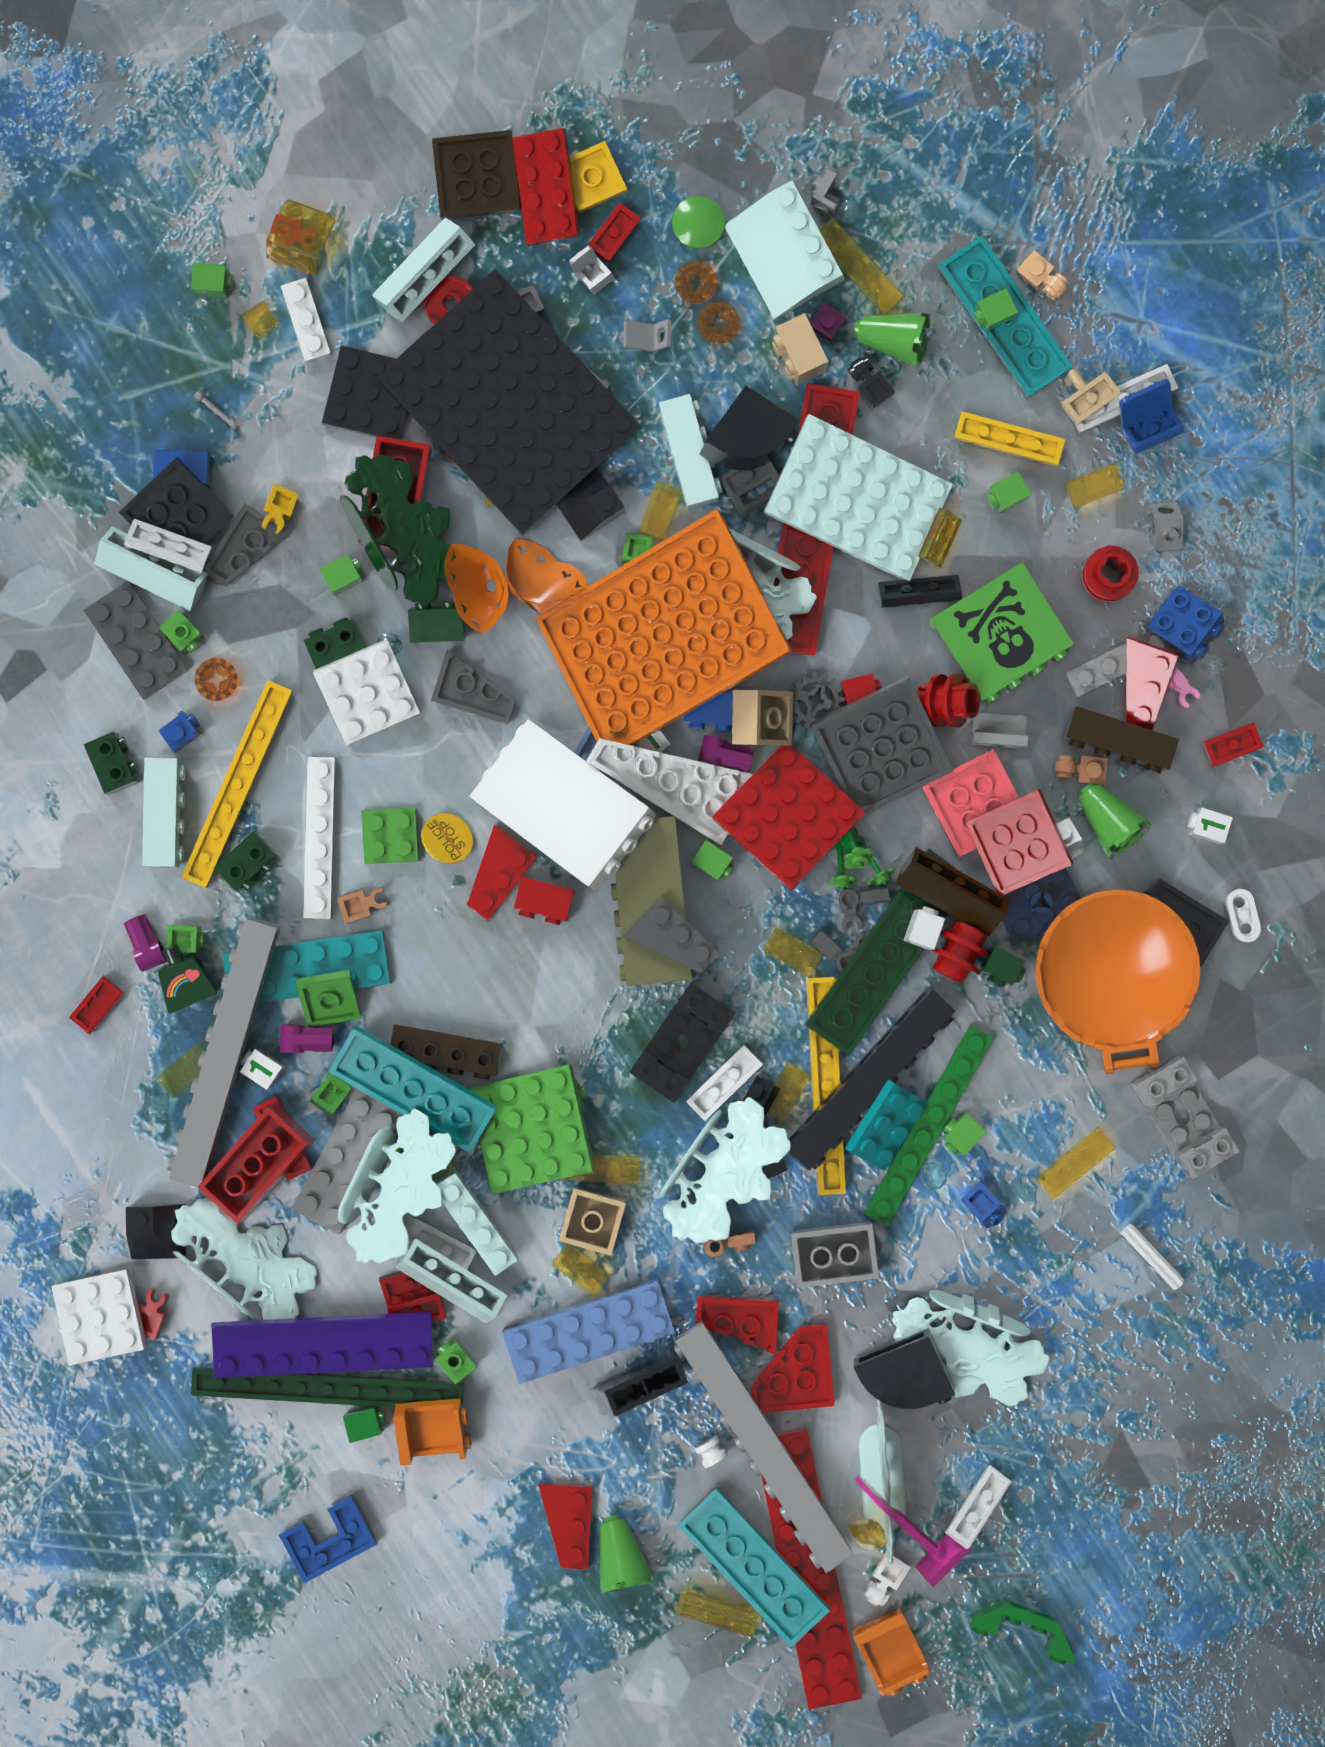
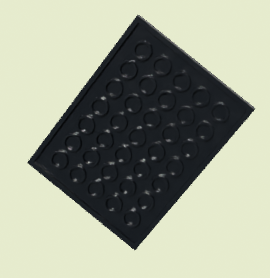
M496 269L376 377L522 536L641 428V425Z

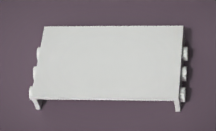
M529 719L517 729L513 740L500 751L497 761L484 772L481 782L469 796L596 893L607 879L618 871L621 865L620 862L626 854L631 853L635 849L637 840L643 832L651 828L656 816L649 807Z

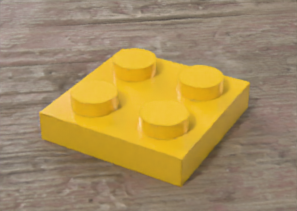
M605 141L570 156L578 213H582L627 192V187Z

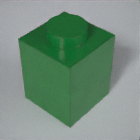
M374 1406L347 1412L343 1416L349 1443L379 1436L384 1431L383 1427L387 1426L383 1410L379 1411L378 1407Z

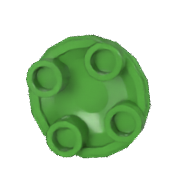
M693 196L686 198L677 206L673 213L672 227L674 233L681 243L685 244L689 249L695 250L711 246L724 233L725 217L723 211L715 201L708 197Z

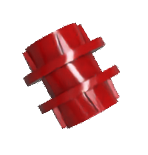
M1108 545L1097 549L1086 560L1082 569V581L1085 590L1093 598L1102 602H1114L1124 598L1134 589L1139 575L1136 559L1128 550L1120 546ZM1104 565H1110L1113 570L1118 571L1119 580L1116 583H1111L1108 578L1102 577L1101 568Z
M935 674L928 683H923L918 687L917 695L933 727L943 728L948 724L950 727L960 728L966 723L968 718H974L978 715L980 707L978 687L973 683H968L961 674H952L949 677L944 674Z
M956 920L951 932L941 929L940 936L947 940L942 949L935 947L934 950L930 951L938 956L932 969L960 984H964L969 973L979 975L981 970L973 965L978 955L986 959L988 958L990 953L982 949L988 936Z

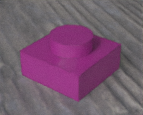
M824 302L810 324L814 331L832 341L847 317Z

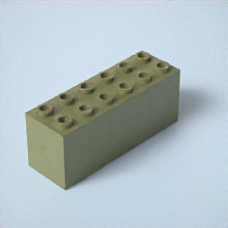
M675 816L654 818L651 828L643 832L637 840L635 849L631 853L626 854L620 862V868L615 873L616 883L611 884L612 900H618L619 910L614 911L615 927H621V937L616 938L618 955L623 954L624 965H619L621 981H626L627 986L692 980L691 968L623 936L660 897L686 920Z

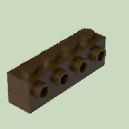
M1078 706L1072 708L1063 736L1064 740L1069 741L1068 746L1081 750L1086 746L1095 749L1094 754L1109 758L1111 754L1120 757L1119 762L1130 766H1135L1136 763L1146 766V771L1155 774H1161L1162 771L1170 770L1179 742L1178 738Z
M915 847L900 868L895 883L905 891L913 893L930 905L938 907L950 916L965 922L988 936L992 934L1006 916L1010 901L1009 898L918 847Z
M397 1024L393 1026L390 1045L436 1070L437 1066L448 1067L447 1073L463 1075L465 1070L474 1072L475 1078L489 1080L490 1075H497L502 1043Z

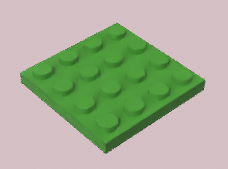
M572 1064L469 1088L470 1091L497 1105V1109L480 1136L492 1194L596 1171Z

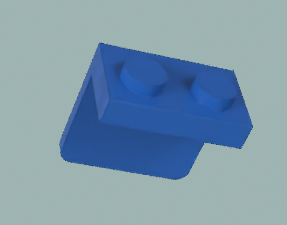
M1167 379L1154 382L1135 393H1129L1119 401L1121 431L1135 454L1184 433V425L1172 408L1171 384Z
M1177 586L1150 621L1148 627L1152 633L1181 650L1184 659L1194 665L1197 659L1201 660L1209 650L1208 644L1213 637L1218 638L1225 628V624H1223L1225 621L1222 611L1182 586Z

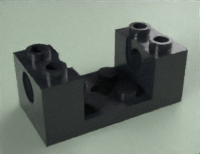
M690 983L629 1073L675 1103L696 1069L736 1013L693 983ZM680 1034H685L690 1038V1046L685 1050L677 1049L674 1044L675 1038Z

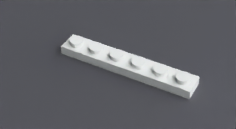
M308 757L303 917L305 919H332L335 757Z

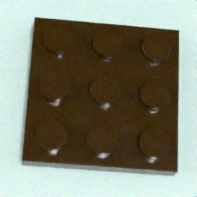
M512 130L432 138L441 220L444 218L456 219L520 212Z

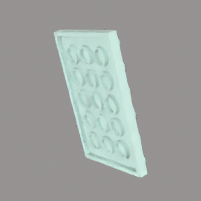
M809 414L804 421L763 513L902 580L910 581L953 484Z

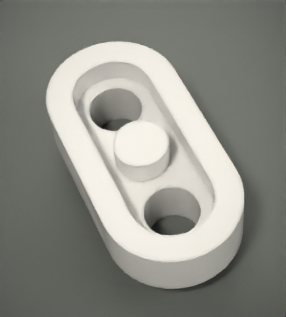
M1245 889L1233 890L1227 895L1225 900L1232 933L1241 942H1252L1258 938L1261 932L1254 898ZM1236 898L1242 899V907L1238 908L1235 906L1234 901ZM1243 924H1247L1250 928L1247 934L1241 931Z

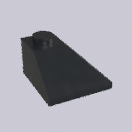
M595 469L557 504V507L580 541H583L625 513V506L598 469Z
M186 1204L127 1206L126 1237L131 1259L177 1258L172 1253L174 1251L186 1257V1246L177 1245L172 1240L171 1231L178 1222L175 1210L180 1209Z

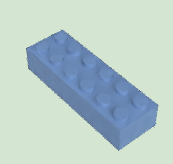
M656 1278L506 1327L502 1333L518 1383L521 1384L674 1334L675 1328L659 1279Z

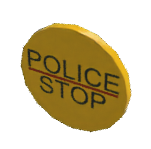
M439 813L431 816L423 826L421 832L422 843L427 853L435 860L444 864H455L463 861L471 852L473 846L472 833L468 825L460 817L451 813Z

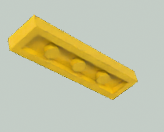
M963 411L960 413L954 435L956 440L1056 467L1059 464L1065 442L1063 438Z

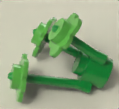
M853 827L835 846L839 876L829 878L827 885H834L835 889L841 890L850 888V884L857 883L855 876L849 877L844 874V865L847 869H860L869 863L876 876L869 880L868 886L875 883L877 886L886 885L891 880L890 875L894 873V868L891 867L881 871L872 855V850L867 848L863 836H859L856 827ZM843 851H845V854H847L845 856V863L843 860Z

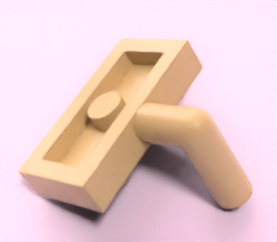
M1072 369L1065 377V383L1068 386L1074 384L1078 391L1060 405L1077 426L1117 398L1121 392L1106 371L1087 384L1079 372Z

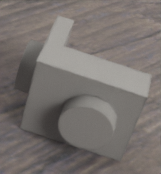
M827 169L824 176L819 174L812 186L815 192L812 195L811 204L814 205L813 208L818 213L825 216L828 214L834 216L838 205L826 199L836 181L837 174Z
M587 246L569 260L575 275L593 295L615 279L612 272L598 259L590 246Z

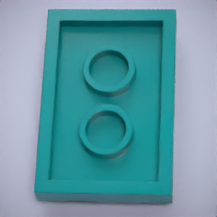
M888 1079L845 1149L885 1171L928 1102Z

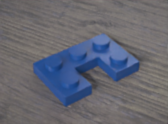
M353 1495L327 1508L339 1533L319 1544H316L305 1521L279 1534L304 1583L377 1545V1541Z

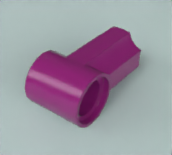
M704 735L698 761L749 772L755 749L727 743V740Z
M146 914L124 922L134 948V959L141 972L167 962L162 951L164 948L161 942L156 939Z
M281 1025L280 1052H333L334 1029L305 1028L302 1025Z

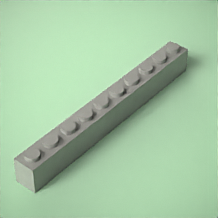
M251 917L246 918L244 922H240L236 937L239 938L237 948L233 947L228 963L232 964L229 974L225 973L221 983V989L224 990L222 1000L218 999L214 1007L213 1015L217 1016L214 1026L210 1025L206 1034L205 1041L209 1042L207 1051H202L198 1061V1067H201L199 1078L195 1077L191 1085L190 1093L194 1095L191 1104L187 1103L183 1112V1119H186L184 1129H179L176 1136L175 1144L179 1146L176 1155L172 1154L168 1163L167 1170L171 1171L169 1179L198 1187L208 1175L281 926Z
M703 1320L676 1337L675 1342L677 1345L674 1347L676 1353L682 1361L687 1359L692 1368L689 1372L697 1384L702 1382L707 1391L704 1395L712 1407L718 1406L722 1413L719 1416L722 1424L727 1430L732 1428L737 1438L734 1439V1442L742 1453L747 1451L752 1461L749 1462V1465L757 1477L762 1474L767 1484L764 1485V1488L773 1500L777 1497L782 1507L779 1508V1511L788 1523L792 1520L797 1530L794 1531V1534L803 1546L807 1543L812 1553L809 1554V1557L816 1568L822 1567L827 1573L853 1556V1551Z

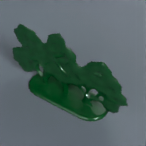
M381 454L373 459L366 455L356 457L355 469L346 475L344 484L351 493L361 496L362 507L359 511L352 499L341 495L340 503L342 509L387 587L392 591H396L398 581L394 571L403 574L405 579L403 588L405 599L419 602L420 606L425 607L438 598L439 579L442 578L447 581L445 561L451 545L440 541V536L449 528L450 509L441 506L433 508L430 503L419 500L415 504L407 500L408 493L413 484L412 466L410 463L402 460H393L389 456ZM367 488V495L364 496L362 490ZM375 492L378 496L376 505L368 509V506L371 504L367 501L371 494ZM378 508L382 513L375 514L374 511ZM369 516L379 518L385 526L384 535L375 539L365 521ZM383 543L396 552L397 556L391 565L380 548V545ZM454 551L451 562L456 558ZM407 563L411 565L409 569L402 567V565ZM451 572V575L453 576V580H455L456 576L453 575L452 572Z

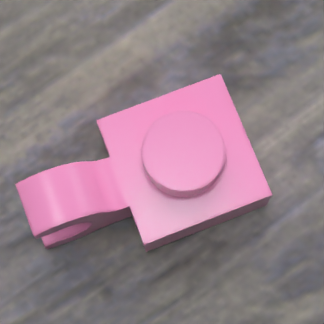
M1175 667L1168 688L1170 690L1174 688L1176 692H1179V704L1186 709L1190 706L1185 700L1187 694L1193 695L1196 700L1201 696L1196 689L1189 685V681Z

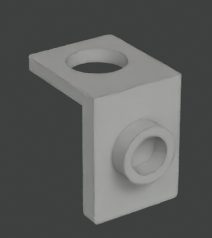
M666 319L656 324L624 321V348L657 352L671 346V320ZM664 328L665 337L664 340L661 342L660 335L662 329Z
M1178 503L1151 504L1150 509L1156 521V551L1183 549L1184 517ZM1162 509H1170L1174 512L1170 514H1163L1159 511Z

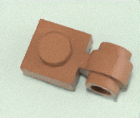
M1060 755L1059 760L1055 764V772H1057L1058 778L1073 779V774L1078 773L1077 783H1092L1093 785L1101 784L1104 786L1108 758L1081 755L1079 756V764H1077L1075 757Z
M754 1231L729 1234L727 1239L715 1241L720 1244L718 1250L710 1249L709 1246L714 1240H709L704 1243V1250L711 1257H719L724 1253L725 1247H734L735 1251L751 1249L750 1244H756Z

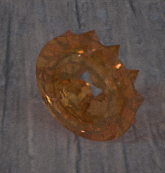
M688 262L676 274L675 289L682 300L690 304H703L713 297L717 289L716 273L704 262ZM697 273H699L700 282L704 283V285L698 286L695 293H693L692 284L688 282L689 280L693 281Z
M711 302L699 312L697 329L702 338L711 344L723 345L733 340L739 331V315L726 302ZM715 313H717L721 321L726 322V324L722 325L721 333H719L716 326L710 325L714 322Z
M211 658L201 663L196 670L195 686L198 692L208 700L221 701L230 697L237 688L238 675L234 666L227 660ZM215 668L219 676L227 678L219 683L218 691L214 683L205 682L214 677Z

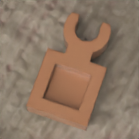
M382 888L374 889L367 897L364 890H360L337 898L345 924L372 916L370 911L372 907L377 909L387 907L388 902L378 904L375 900L376 895L383 893L384 890Z

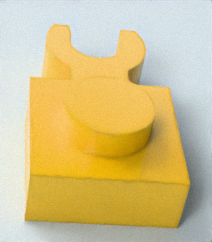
M273 484L263 509L269 512V514L264 518L262 528L265 529L269 522H274L277 525L275 533L279 534L284 527V519L289 520L299 494Z

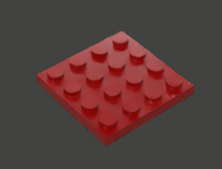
M781 745L712 816V819L786 888L792 891L865 816L866 812L793 746Z

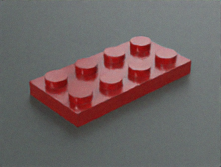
M559 128L513 137L526 244L532 246L580 237L566 129Z

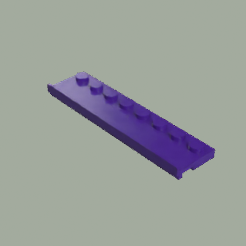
M431 1312L211 1323L214 1378L433 1367Z

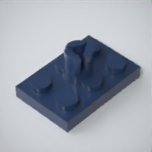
M1066 867L1004 894L1003 896L1009 898L1010 901L1006 916L1001 922L1013 946L1047 930L1060 912L1081 898Z

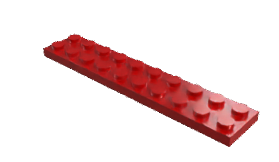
M807 383L798 432H800L807 415L810 414L853 435L860 392ZM783 523L778 554L795 562L801 568L798 571H793L782 567V575L789 580L798 577L807 578L811 585V592L817 597L809 613L790 615L789 618L793 624V636L787 639L793 651L792 653L815 657L833 546ZM777 577L775 578L773 583L775 587L779 585V579Z
M807 1428L777 1434L822 1503ZM762 1476V1481H763V1486H764L765 1484H767V1482H766V1480L764 1479V1477ZM764 1488L776 1550L831 1608L816 1625L795 1643L808 1709L860 1700L862 1696L836 1568L827 1573L822 1567L816 1568L809 1557V1554L812 1553L807 1543L803 1546L794 1534V1531L797 1530L792 1520L788 1523L779 1511V1508L782 1507L777 1497L772 1500Z

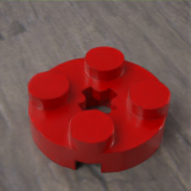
M456 276L443 278L425 297V312L433 325L449 311L446 304H444L445 300L450 301L454 297L457 304L473 289L466 280Z

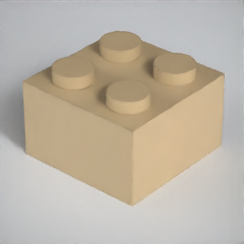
M805 313L775 327L772 347L778 358L783 357L785 363L783 369L789 381L794 380L796 386H799L826 373L828 359Z
M733 690L732 744L792 746L793 691Z
M574 1186L559 1241L611 1256L626 1200Z

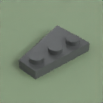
M244 503L203 571L226 587L291 532L283 527L281 532L276 534L277 525L274 522H269L265 529L262 528V522L266 516Z
M446 650L431 701L509 725L517 699L449 650Z
M662 897L623 935L699 973H702L720 954Z

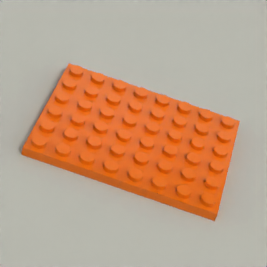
M715 509L535 618L597 742L599 739H605L632 746L793 652L721 511Z

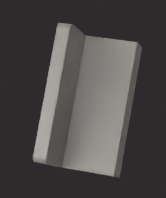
M978 713L976 717L972 718L971 745L1026 748L1028 746V735H1026L1027 717Z

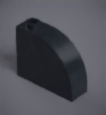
M745 385L706 439L700 455L712 463L727 469L751 470L759 468L772 461L785 444L790 446L799 433L795 429L800 420Z
M929 1328L854 1358V1369L864 1388L873 1397L889 1406L901 1409H917L936 1402L937 1404H944L955 1395V1385Z
M670 1357L631 1370L591 1388L590 1391L599 1413L615 1417L685 1385L688 1381L678 1357Z

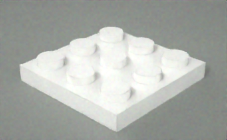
M388 639L313 670L314 677L346 745L420 714V710Z
M130 1268L51 1286L69 1366L148 1348Z

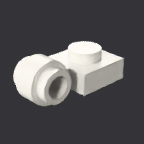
M887 1551L872 1574L875 1578L879 1579V1582L870 1581L863 1593L867 1597L866 1600L875 1606H884L890 1596L887 1587L890 1586L897 1591L911 1568L910 1565L894 1555V1561L892 1564H889Z

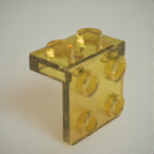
M286 200L266 239V258L276 264H284L295 268L301 273L317 276L320 269L321 251L334 226L335 217L293 200Z

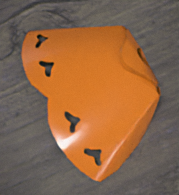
M513 539L508 548L506 576L509 592L519 601L537 612H547L588 586L585 576L576 567L569 563L557 562L549 550L537 543L525 539ZM518 546H520L522 549L528 548V551L521 553ZM537 554H539L541 558L546 559V561L538 562ZM565 571L566 574H571V576L564 579L562 572ZM579 581V585H581L582 587L575 588L577 584L576 582Z
M452 544L446 556L445 575L447 583L454 593L455 607L466 624L477 632L484 633L492 629L506 610L509 594L508 582L498 562L492 556L464 544ZM454 551L456 558L451 562ZM451 572L453 575L456 576L455 582H453V576L451 575ZM490 580L496 583V589L492 592L486 588V584ZM461 603H462V605H463L464 607L467 608L466 611H465V613H464V608L461 606ZM471 621L477 622L480 628H478L477 625L472 623Z

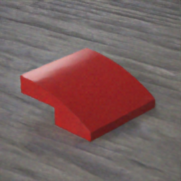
M398 1271L379 1277L388 1314L431 1312L432 1322L447 1318L442 1296L410 1276Z

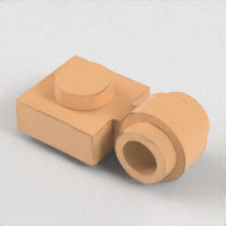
M1035 250L1016 271L1035 290L1043 283V292L1052 300L1060 298L1067 291V285L1069 284L1066 278L1059 273L1055 276H1050L1055 267Z

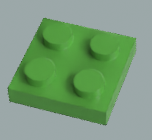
M415 807L361 811L365 865L419 862Z
M350 970L296 979V987L308 1028L361 1019V1010Z

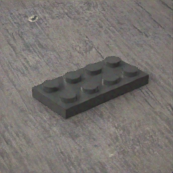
M126 581L84 609V612L142 699H147L189 671L167 636L159 629V624L129 581Z

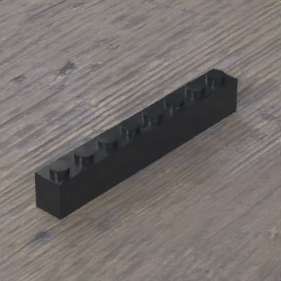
M926 989L789 1137L788 1140L791 1147L788 1154L804 1169L809 1171L811 1168L817 1169L826 1159L823 1155L830 1148L835 1149L843 1141L844 1137L842 1135L848 1128L852 1130L862 1120L860 1115L866 1108L870 1109L887 1080L889 1079L896 1083L899 1079L897 1077L899 1072L903 1068L907 1070L917 1060L915 1055L921 1048L923 1050L927 1049L935 1040L933 1035L939 1029L944 1030L953 1021L951 1016L955 1010L934 989Z

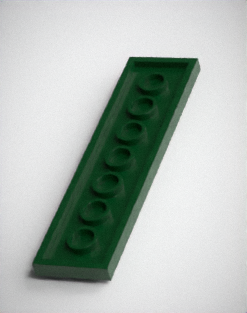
M926 849L925 852L955 868L931 849ZM902 887L898 889L804 1023L806 1027L846 1056L851 1055L924 950L922 947L903 941L913 911L922 910L924 906L937 910L939 917L946 918L948 916L947 912L934 905H930L922 898L905 891Z

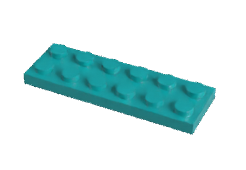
M983 235L938 264V270L976 324L977 322L973 315L976 303L1007 288L1018 311L1015 319L988 332L985 331L983 326L979 327V329L1027 398L1073 368L1069 359Z
M375 931L275 946L259 1003L299 998L296 979L350 970L355 989L391 984L384 932ZM230 953L222 954L226 974H229L232 964L228 963Z
M357 1025L352 1029L329 1070V1073L403 1115L410 1114L413 1109H417L428 1116L429 1130L436 1134L449 1133L452 1143L471 1153L497 1109V1105Z
M718 1487L677 1525L790 1647L798 1642L831 1610L829 1605Z

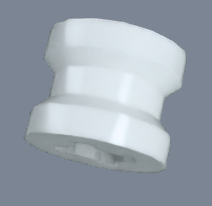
M714 1435L694 1447L696 1453L700 1454L703 1458L702 1464L704 1468L718 1463L728 1455L727 1451L721 1448L718 1435Z

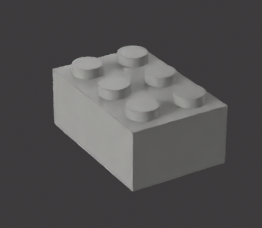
M870 1221L790 1231L797 1288L879 1279L873 1224Z

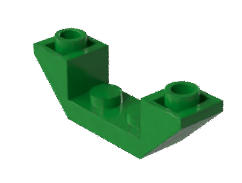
M1002 1599L969 1615L968 1622L973 1627L972 1630L983 1636H988L989 1633L997 1635L1003 1615H1006L1005 1619L1017 1625H1021L1022 1622L1032 1625V1630L1041 1634H1047V1631H1049L1050 1634L1044 1648L1047 1654L1050 1655L1049 1659L1065 1665L1066 1661L1074 1664L1075 1657L1057 1619L1053 1616L1006 1599Z

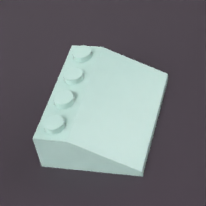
M792 180L765 195L724 226L774 320L845 280Z

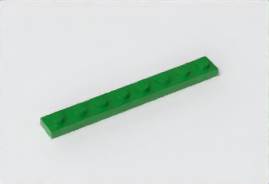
M971 1025L968 1026L926 1100L928 1102L927 1106L899 1148L863 1213L888 1227L994 1038Z

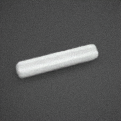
M1128 1224L1122 1229L1121 1234L1172 1289L1177 1290L1183 1285L1185 1281L1133 1224Z

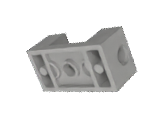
M1175 1056L1130 1084L1185 1177L1194 1179L1240 1151L1228 1130L1219 1126L1197 1089L1195 1082L1198 1080L1186 1059L1181 1056ZM1183 1108L1187 1110L1189 1119L1184 1124H1178L1175 1120V1113Z

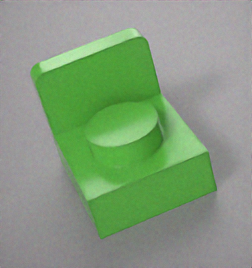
M626 533L621 566L651 549L653 537Z

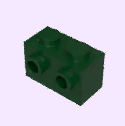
M454 601L441 602L442 606H431L430 603L425 607L420 606L419 602L415 603V607H411L408 610L410 643L464 641L467 637L466 623L460 617Z
M343 618L334 622L333 628L325 631L323 628H319L308 633L309 638L304 639V643L315 669L366 648L354 619L348 620V618Z
M111 732L83 744L104 794L110 796L139 783L136 776L140 775L135 761H130L126 751H129V746L123 735L119 737L118 733Z
M253 831L223 858L214 869L235 892L242 890L247 892L257 883L255 878L262 871L266 874L277 864L275 859L279 855L257 832Z
M997 946L990 947L988 958H984L979 968L981 973L989 976L987 981L999 988H1004L1005 985L1013 986L1016 982L1020 983L1026 971V968L1023 967L1025 961Z

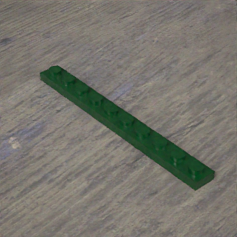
M193 1367L191 1396L395 1408L396 1404L461 1398L463 1408L464 1383H457L455 1385L454 1382L323 1374L214 1378L213 1368Z

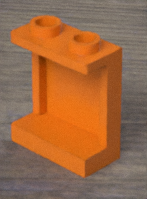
M461 1398L396 1404L393 1420L400 1466L411 1465L413 1457L459 1453L460 1460L466 1459L467 1449H471V1435L465 1432V1425H468V1413L466 1408H462Z
M900 1607L852 1630L853 1638L866 1661L881 1696L886 1694L888 1696L896 1695L903 1690V1686L911 1682L913 1685L918 1684L927 1678V1674L931 1673Z

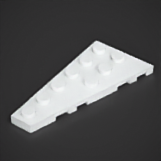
M605 739L598 740L586 760L588 764L721 846L728 833L712 819V816L753 775Z

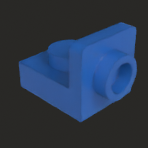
M180 711L178 713L179 716L158 730L174 753L201 735L197 729L201 725L192 713L187 715L186 712Z
M981 1181L961 1199L987 1229L998 1225L1007 1212L1006 1208Z

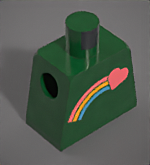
M177 944L162 950L168 964L159 968L158 976L169 1014L217 994L218 987L195 953L183 957Z

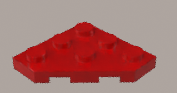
M826 1323L799 1326L751 1384L752 1397L763 1413L835 1406Z

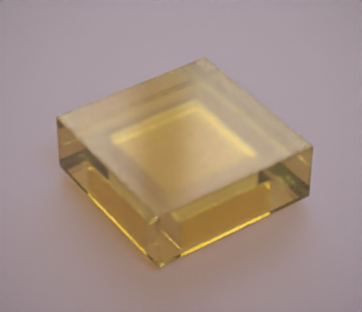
M264 300L242 314V317L257 339L279 325Z

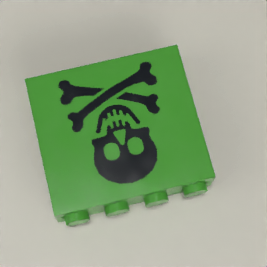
M1023 562L929 620L930 626L934 631H938L969 682L977 685L980 703L986 700L990 704L1002 696L999 691L1007 686L1011 690L1025 682L1022 678L1030 672L1034 676L1047 668L1045 664L1052 658H1055L1056 661L1061 660L1070 654L1068 648L1074 645Z

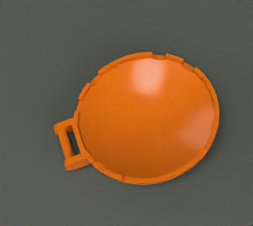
M1122 889L1104 890L1076 900L1060 912L1051 922L1041 940L1037 953L1036 984L1047 1013L1059 1028L1074 1040L1101 1050L1104 1072L1107 1075L1113 1074L1115 1070L1149 1065L1151 1068L1159 1067L1156 1042L1161 1040L1173 1028L1177 1027L1189 1012V1008L1198 991L1200 960L1197 946L1190 930L1176 912L1166 904L1152 896L1137 891ZM1148 1048V1055L1115 1060L1111 1058V1053Z

